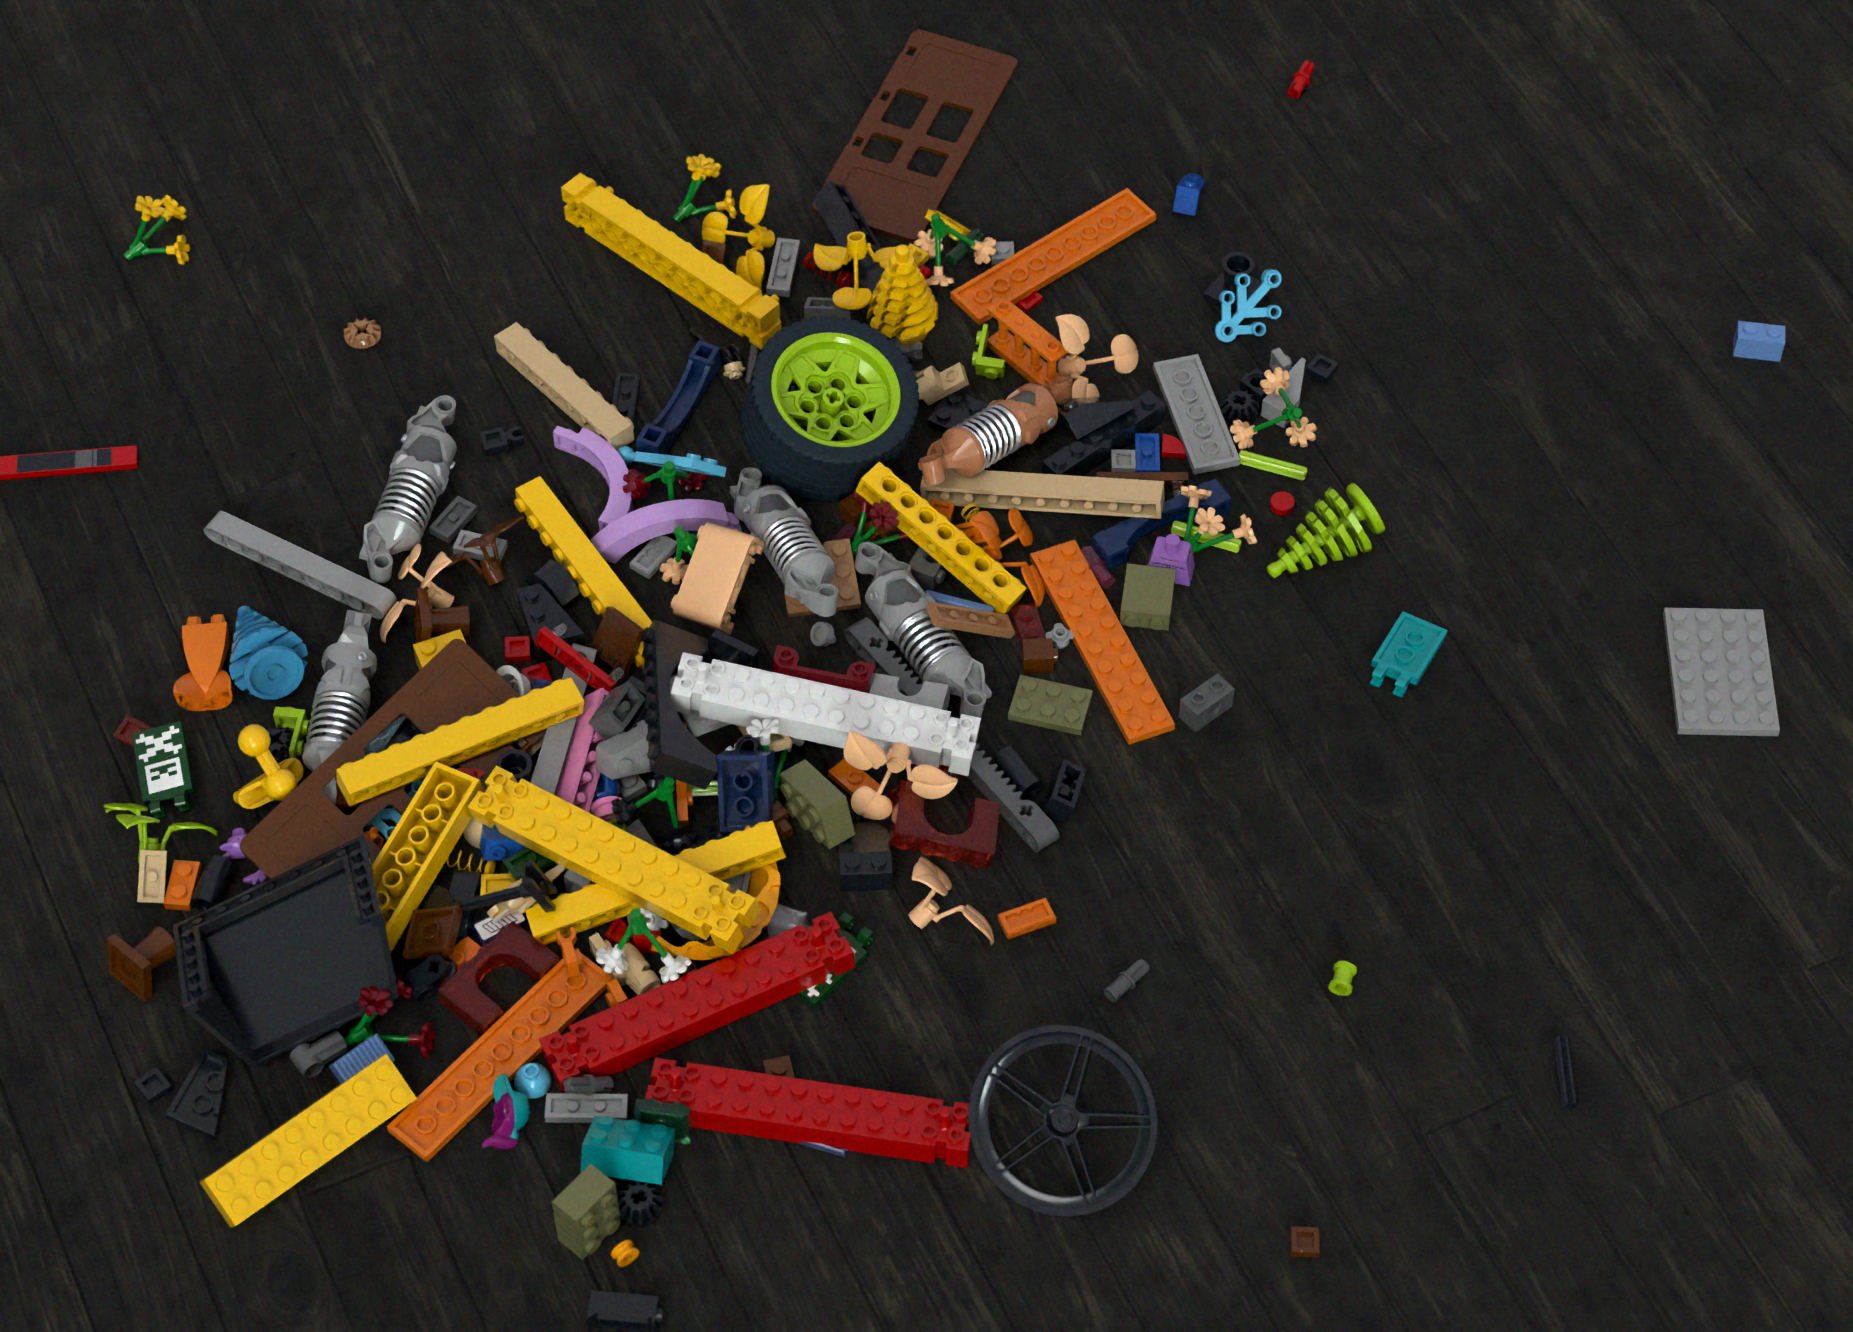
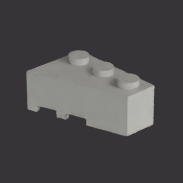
M645 720L636 723L637 726L627 732L622 731L597 745L596 770L612 780L651 771L649 759L647 758L649 746L648 741H646L648 727Z

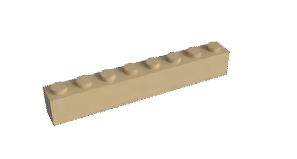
M515 322L494 336L497 352L579 426L604 438L616 451L620 447L634 441V425L628 417L622 416L613 404L610 405L606 402L600 392H595L585 379H580L570 366L563 364L555 353H551L546 349L544 343L540 340L537 341L527 328H523Z

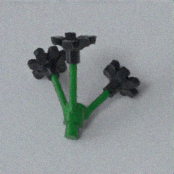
M653 772L655 779L647 780V786L653 788L649 795L638 802L633 801L630 804L625 799L620 800L617 798L612 800V811L615 815H619L616 818V822L620 826L625 823L626 827L637 820L634 814L640 810V806L648 801L657 798L662 802H667L673 825L671 826V835L663 837L665 851L674 849V852H681L683 850L682 846L690 848L693 842L697 841L695 835L691 834L689 829H682L681 825L678 824L673 797L677 796L675 788L676 779Z

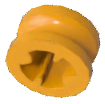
M631 1240L622 1241L611 1252L612 1258L617 1259L619 1267L631 1264L639 1255V1250L633 1247L634 1243Z

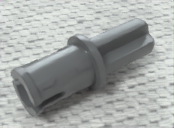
M1143 959L1137 960L1125 972L1121 971L1118 974V978L1103 990L1107 999L1115 1003L1125 992L1135 988V983L1150 969L1146 961Z
M585 1074L583 1077H570L563 1082L565 1092L583 1093L586 1096L594 1093H610L612 1089L605 1087L613 1088V1080L610 1076L594 1077L591 1074Z

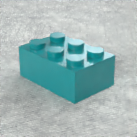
M595 1116L582 1143L581 1172L592 1164L609 1177L662 1185L673 1158L675 1128L666 1127L662 1124H644L636 1120L613 1119L610 1116Z

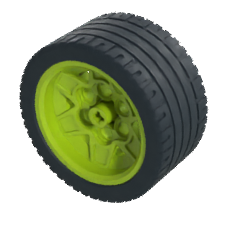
M816 316L810 317V319H802L800 322H793L790 326H785L767 341L756 359L740 413L741 435H743V443L746 445V451L750 454L751 460L756 463L755 466L763 472L762 474L766 478L769 477L771 482L785 488L793 495L797 494L799 497H807L809 500L814 501L817 499L822 502H827V500L838 502V500L842 501L853 494L861 478L878 462L890 468L892 472L894 471L918 413L919 387L916 382V375L913 373V368L908 363L909 360L902 354V350L895 346L896 344L892 340L887 339L888 337L885 334L879 333V330L874 327L870 328L869 325L861 324L854 319L852 321L845 317L838 318V316H820V318ZM795 383L800 389L798 391L788 392ZM872 411V423L865 417L864 413ZM800 426H807V430H803ZM835 436V438H837L838 440H841V441H831V440H832L833 437Z

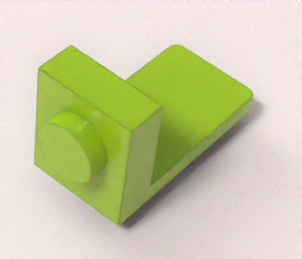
M983 324L982 331L977 333L976 345H979L978 352H973L972 365L976 368V375H982L989 379H1004L1005 360L984 357L989 327L988 324Z
M275 706L273 716L276 727L279 724L283 728L289 727L290 731H294L289 747L290 758L299 760V756H302L305 748L304 739L305 735H308L310 720H307L306 711L303 709Z

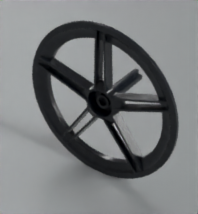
M1067 1024L1039 1026L1021 1032L1006 1041L984 1063L973 1085L969 1101L968 1122L971 1142L975 1154L988 1177L1004 1194L1015 1202L1048 1215L1080 1216L1097 1212L1114 1204L1124 1197L1141 1179L1148 1168L1156 1147L1158 1135L1157 1106L1151 1086L1144 1072L1133 1057L1116 1042L1101 1033L1080 1026ZM1061 1043L1077 1045L1061 1098L1058 1100L1052 1099L1007 1068L1021 1054L1039 1046ZM1082 1047H1085L1087 1052L1076 1094L1068 1091ZM1092 1051L1106 1058L1121 1072L1133 1092L1138 1112L1085 1110L1086 1106L1080 1105V1097ZM1002 1073L1042 1099L1041 1105L1037 1104L1001 1076ZM997 1081L1044 1118V1122L1001 1156L992 1137L989 1118L991 1098ZM1091 1116L1139 1117V1122L1091 1123ZM1139 1128L1134 1152L1125 1168L1116 1178L1097 1189L1080 1137L1081 1130ZM1038 1133L1042 1134L1044 1137L1042 1141L1006 1165L1004 1162L1006 1158ZM1054 1138H1057L1062 1142L1081 1194L1059 1195L1042 1191L1020 1179L1011 1168ZM1070 1146H1077L1091 1192L1086 1190Z

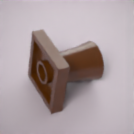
M417 588L414 611L416 643L428 640L431 636H440L459 629L463 637L468 639L470 631L468 605L430 609L427 588Z
M156 926L133 948L116 934L106 939L109 974L142 1001L146 1002L153 997L151 970L177 957L175 941L165 929Z

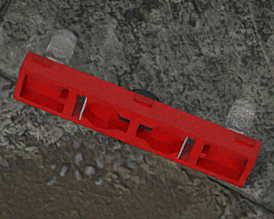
M559 624L552 631L545 626L539 630L535 643L595 690L603 688L610 692L615 688L616 681L624 675L622 668H616L607 675L589 661L583 652L576 651L563 641L560 636L567 631L565 624Z

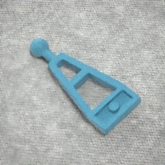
M622 446L617 450L626 465L632 462H640L663 467L667 461H671L677 470L725 477L726 467L717 465V460L704 458L701 461V456L687 453L686 457L634 452L629 446Z

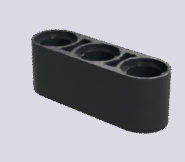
M455 869L449 892L455 898V902L480 896L482 872ZM476 909L462 913L457 938L464 939L467 936L470 937Z

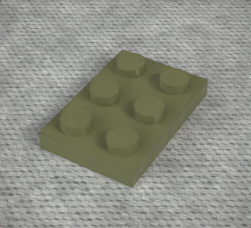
M1020 675L1008 712V720L1081 736L1093 697V690Z

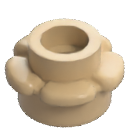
M741 361L732 362L724 366L725 372L723 375L729 377L730 380L743 377L742 373L746 368L743 367Z

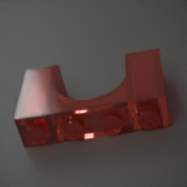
M901 780L894 796L888 845L896 846L903 850L918 851L924 855L943 857L950 861L968 863L975 867L988 868L995 855L1000 803L975 798L969 809L966 832L959 835H946L936 831L927 822L924 816L925 798L913 792V782Z
M512 921L507 927L501 928L491 942L484 944L470 961L464 962L456 974L442 982L438 989L440 1003L482 1036L503 1016L502 1008L479 990L478 987L482 978L494 969L512 967L522 971L538 983L559 963V957Z

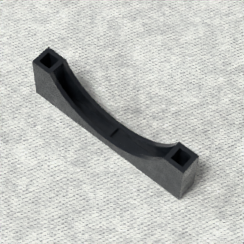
M654 619L650 627L644 629L641 636L644 648L642 652V657L644 658L643 674H645L644 690L646 691L644 706L647 708L645 723L648 727L646 741H648L649 746L647 758L649 759L650 770L706 790L717 774L716 755L702 745L679 718L670 697L669 682L672 677L678 675V667L683 652L702 656V662H705L709 656L708 639Z

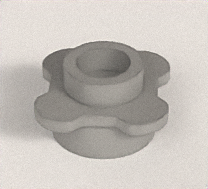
M1056 623L1052 631L1046 633L1045 638H1052L1053 647L1062 649L1069 645L1070 639H1074V635L1062 623Z

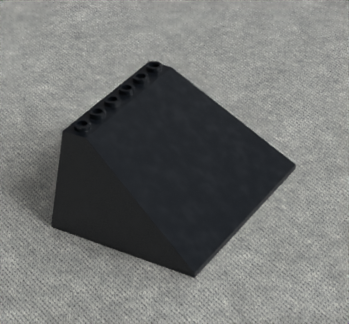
M364 835L173 925L184 1010L251 1067L265 1064L277 1055L290 1052L300 1044L315 1040L321 1034L332 1029H338L346 1022L357 1017H363L365 1007L358 1005L362 987H366L369 990L371 985L377 986L379 993L386 989L390 993L386 1000L392 1002L399 998L384 916Z

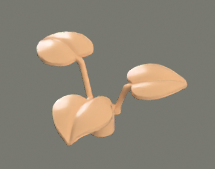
M1072 314L1055 317L1059 326L1062 345L1071 354L1059 360L1058 371L1062 376H1071L1072 379H1076L1072 387V399L1100 397L1097 387L1094 384H1088V378L1080 376L1085 371L1086 365L1114 360L1115 369L1121 374L1130 373L1137 366L1138 350L1134 341L1125 334H1120L1113 338L1111 342L1113 356L1084 361V359L1077 355L1085 350L1084 344L1089 340V329L1086 322L1081 317Z
M417 543L410 555L402 563L398 578L402 580L409 571L422 582V589L427 586L429 588L430 609L432 607H450L454 596L436 586L431 580L452 561L447 557L446 553L441 551L433 560L426 572L425 578H423L413 568V564L421 552V544ZM402 599L392 606L381 624L380 637L382 642L386 643V635L399 617L403 607L407 604L415 606L416 601Z
M850 730L844 747V758L851 766L860 770H869L871 767L878 769L886 763L888 768L877 792L870 787L862 786L856 789L851 797L852 809L864 818L881 820L887 818L892 813L893 804L891 800L881 795L892 772L899 773L906 767L907 778L913 782V792L927 799H938L947 795L956 786L958 779L950 777L942 770L926 764L914 767L911 772L912 761L908 760L911 750L904 743L897 742L892 744L887 754H885L883 749L863 735L853 730Z
M921 856L914 865L912 880L924 883L932 888V890L908 914L911 921L923 929L932 920L937 923L941 918L960 911L974 926L984 933L991 945L994 944V936L990 924L972 906L968 904L966 906L959 905L941 914L937 913L940 908L932 900L936 892L946 896L952 888V884L944 871Z

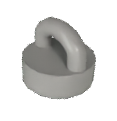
M817 622L813 625L810 638L814 645L826 647L836 643L837 639L831 624Z

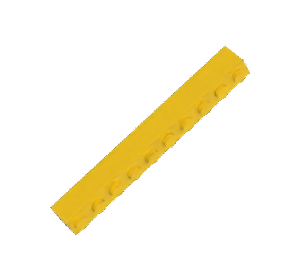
M541 476L516 488V499L514 500L516 508L520 513L524 512L527 516L530 527L533 530L537 529L543 544L550 546L556 561L564 564L565 570L578 583L581 594L591 600L596 614L603 616L606 608L613 606L641 628H649L652 621ZM641 641L633 662L637 667L641 666L643 669L644 658L642 657V652L644 648Z
M571 677L565 680H556L551 685L542 689L536 688L519 698H510L504 704L496 707H487L476 715L464 716L453 724L441 725L425 735L419 734L402 744H393L387 750L379 753H370L359 761L347 762L336 769V782L350 807L427 776L435 761L450 767L581 715L584 709V699Z
M773 820L757 823L754 827L744 831H735L728 837L719 840H710L703 846L694 849H685L680 854L674 856L721 881L786 858ZM589 884L582 887L581 890L573 893H564L551 900L556 906L555 911L546 913L536 903L531 908L526 909L525 912L533 937L538 946L541 947L557 941L556 931H560L561 936L566 938L571 935V927L575 929L577 934L630 915L633 909H640L642 907L598 884Z

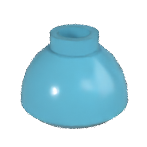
M539 1063L523 1065L517 1071L514 1078L516 1091L525 1094L529 1099L542 1097L549 1091L552 1085L549 1071Z

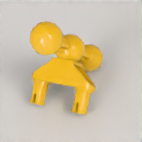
M258 724L246 726L239 733L238 737L240 750L245 755L255 757L265 772L243 786L239 791L234 792V801L245 809H255L273 800L283 801L297 787V783L301 780L304 773L302 763L296 758H287L277 764L269 751L271 742L269 732Z

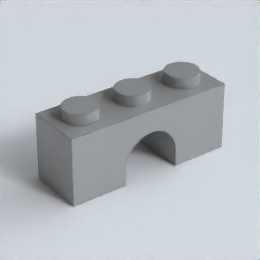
M877 673L874 674L869 692L874 695L947 710L950 701L948 684L924 681L919 693L913 696H906L901 694L899 677Z

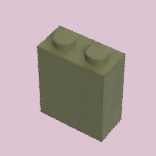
M1127 563L1120 612L1121 625L1151 628L1153 630H1169L1176 569Z

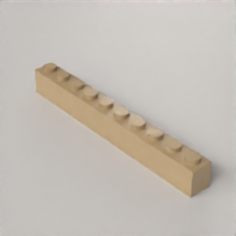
M947 468L946 480L936 485H926L922 477L920 485L921 498L926 499L929 504L931 499L955 503V506H967L975 503L981 508H1017L1018 510L1155 519H1161L1165 499L1164 481L983 470L975 476L964 477L958 475L951 468Z

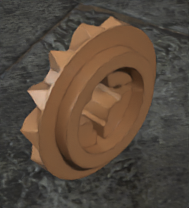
M366 317L361 321L356 318L354 323H348L347 328L344 329L346 343L357 349L372 347L381 338L380 325H377L375 320L369 321ZM360 330L363 332L366 330L367 333L358 334V331Z

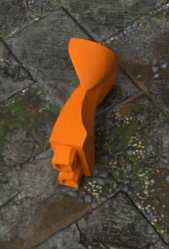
M223 614L213 615L211 623L202 624L201 618L197 616L188 617L186 625L182 626L184 652L190 672L175 682L173 694L179 706L186 710H218L227 707L232 702L231 679L228 673L222 670L228 649L230 648L231 638Z

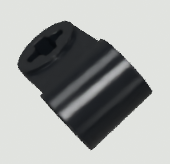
M431 955L416 968L410 970L404 976V981L413 990L412 994L416 1001H425L455 977L457 965L451 958Z

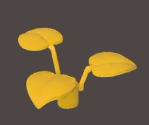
M768 184L749 186L741 194L740 211L746 215L745 221L755 227L749 233L726 230L728 218L721 212L709 213L702 223L703 241L709 240L725 243V234L748 238V242L754 248L747 250L746 256H741L738 259L736 275H740L752 286L758 287L761 292L765 264L762 254L758 251H763V248H771L775 242L774 232L758 224L763 218L770 188Z
M860 231L848 234L847 248L822 246L819 244L814 246V261L822 270H838L842 265H847L852 258L854 259V288L844 287L833 294V303L841 309H861L871 301L872 294L870 289L858 288V260L865 258L868 251L873 261L880 262V267L885 269L896 247L882 248L874 254L871 244H866L865 234ZM908 246L909 256L911 254L914 256L917 250L916 246Z

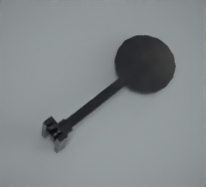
M534 861L523 863L522 883L520 886L455 902V898L446 888L438 885L431 886L417 910L459 905L464 912L520 897L524 899L533 897L541 908L548 913L556 910V906L549 898L550 895L557 893V888ZM410 922L400 937V940L404 943L406 942Z

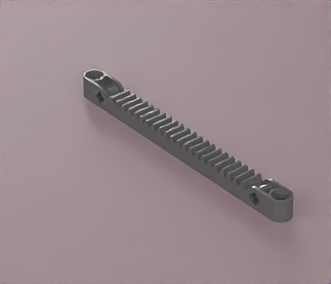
M865 617L844 629L848 643L864 662L875 663V673L899 677L901 694L913 696L920 692L923 683L919 684V677H913L912 670L907 671V664H902L901 657L896 658L894 650L887 651L888 640L886 636L869 618ZM977 743L973 752L969 775L967 776L1033 851L1039 852L1059 840V832L1049 817L1033 801L1022 800V792H1016V785H1010L1009 777L1004 778V772L997 771V764L991 765L992 758H985V751H979V744Z

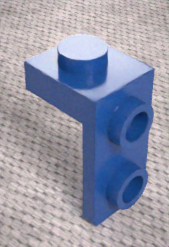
M1190 173L1188 176L1184 175L1177 185L1173 212L1195 216L1200 191L1204 187L1206 179H1202L1198 174Z

